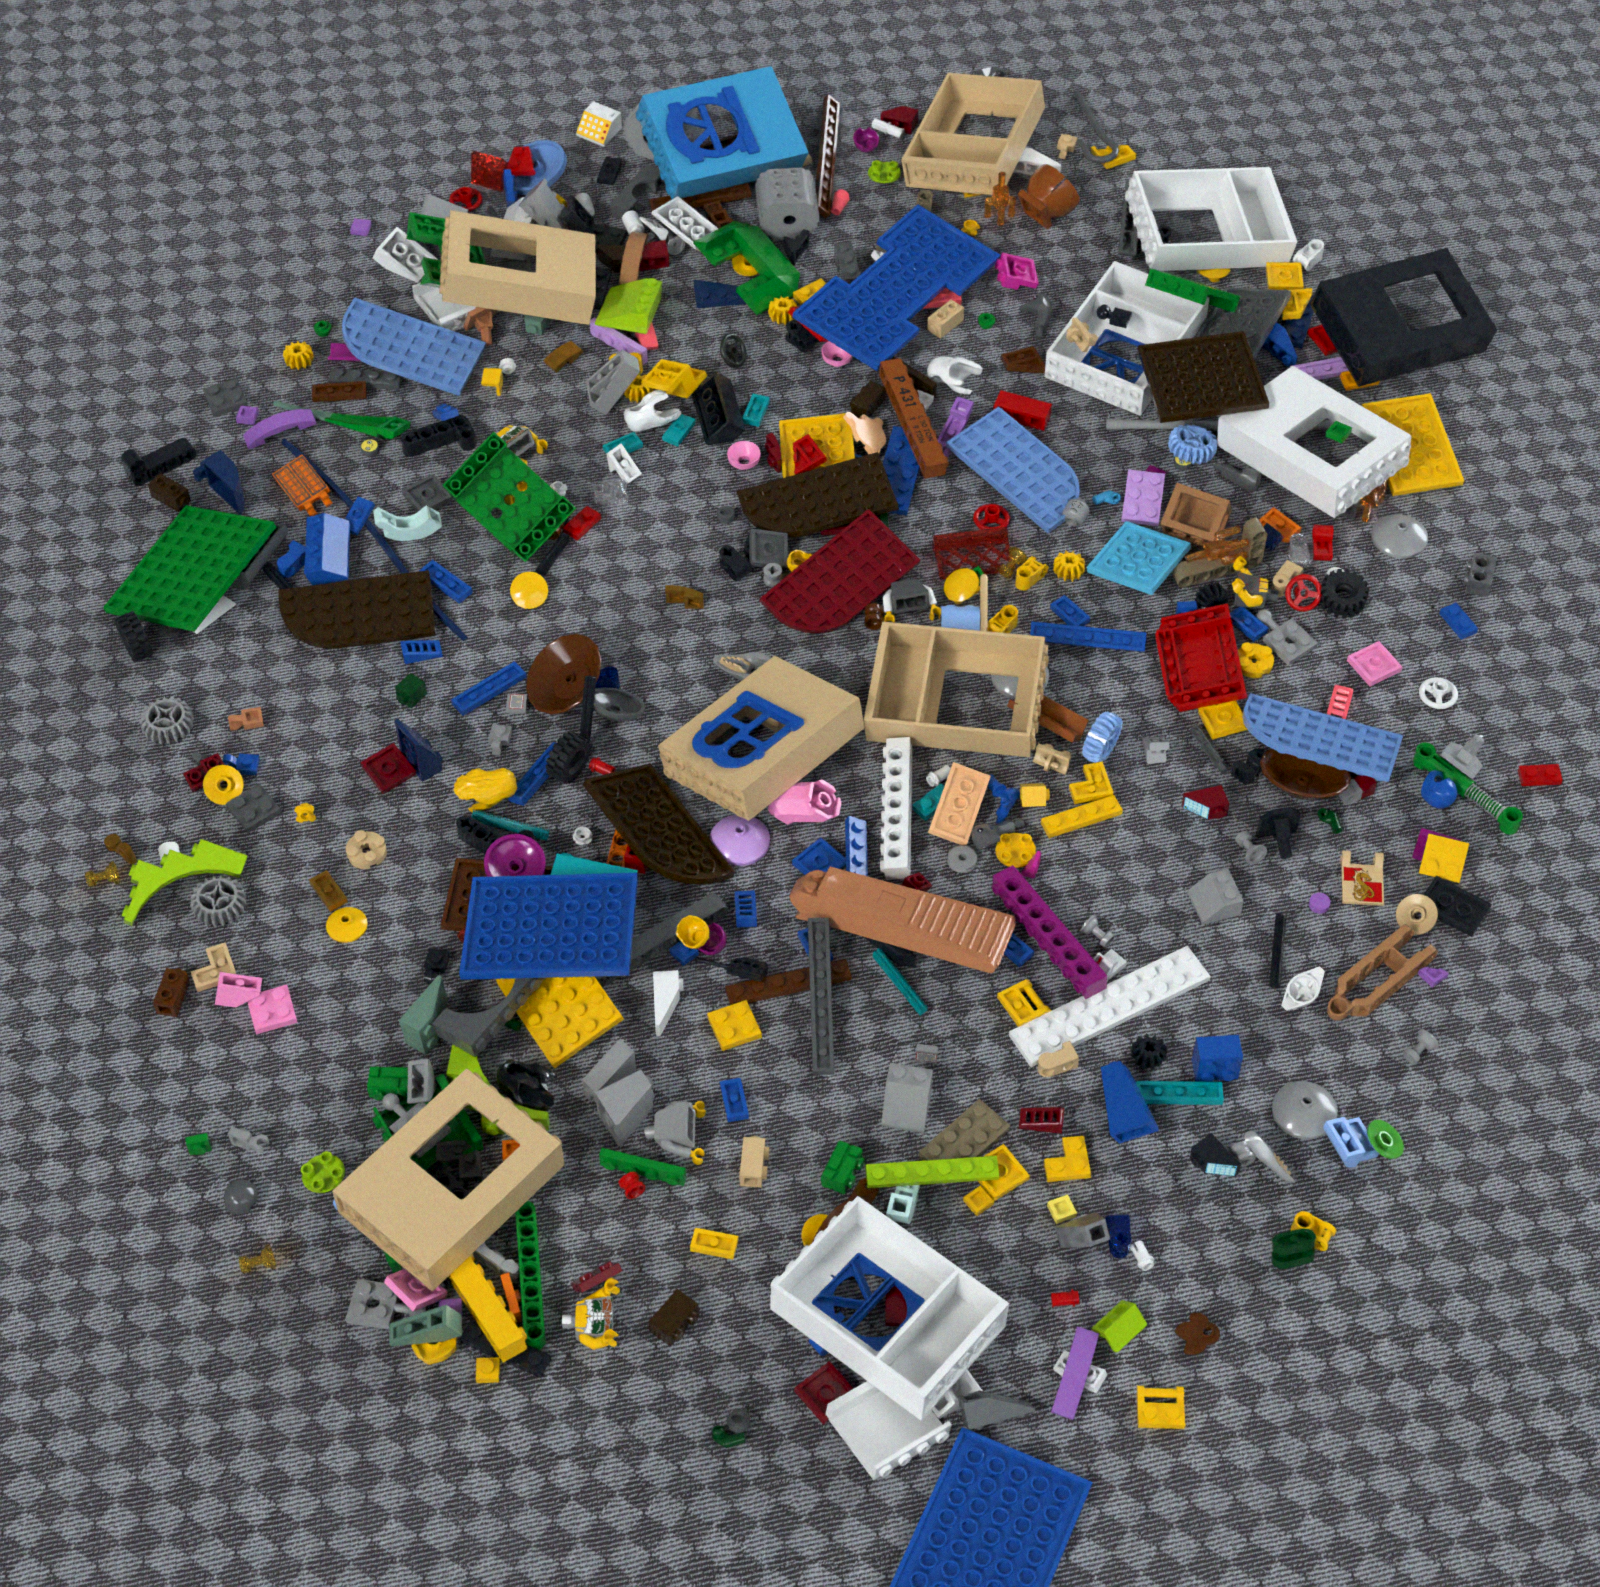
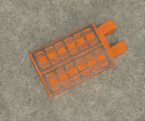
M300 455L272 474L300 512L305 509L310 517L317 514L312 505L317 500L321 499L326 507L333 504L328 496V493L331 492L303 455Z

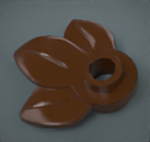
M1191 1313L1190 1322H1183L1174 1330L1178 1337L1187 1341L1184 1347V1354L1186 1355L1200 1354L1204 1352L1208 1345L1215 1344L1220 1338L1218 1326L1210 1323L1207 1316L1202 1313ZM1212 1331L1210 1335H1205V1332Z

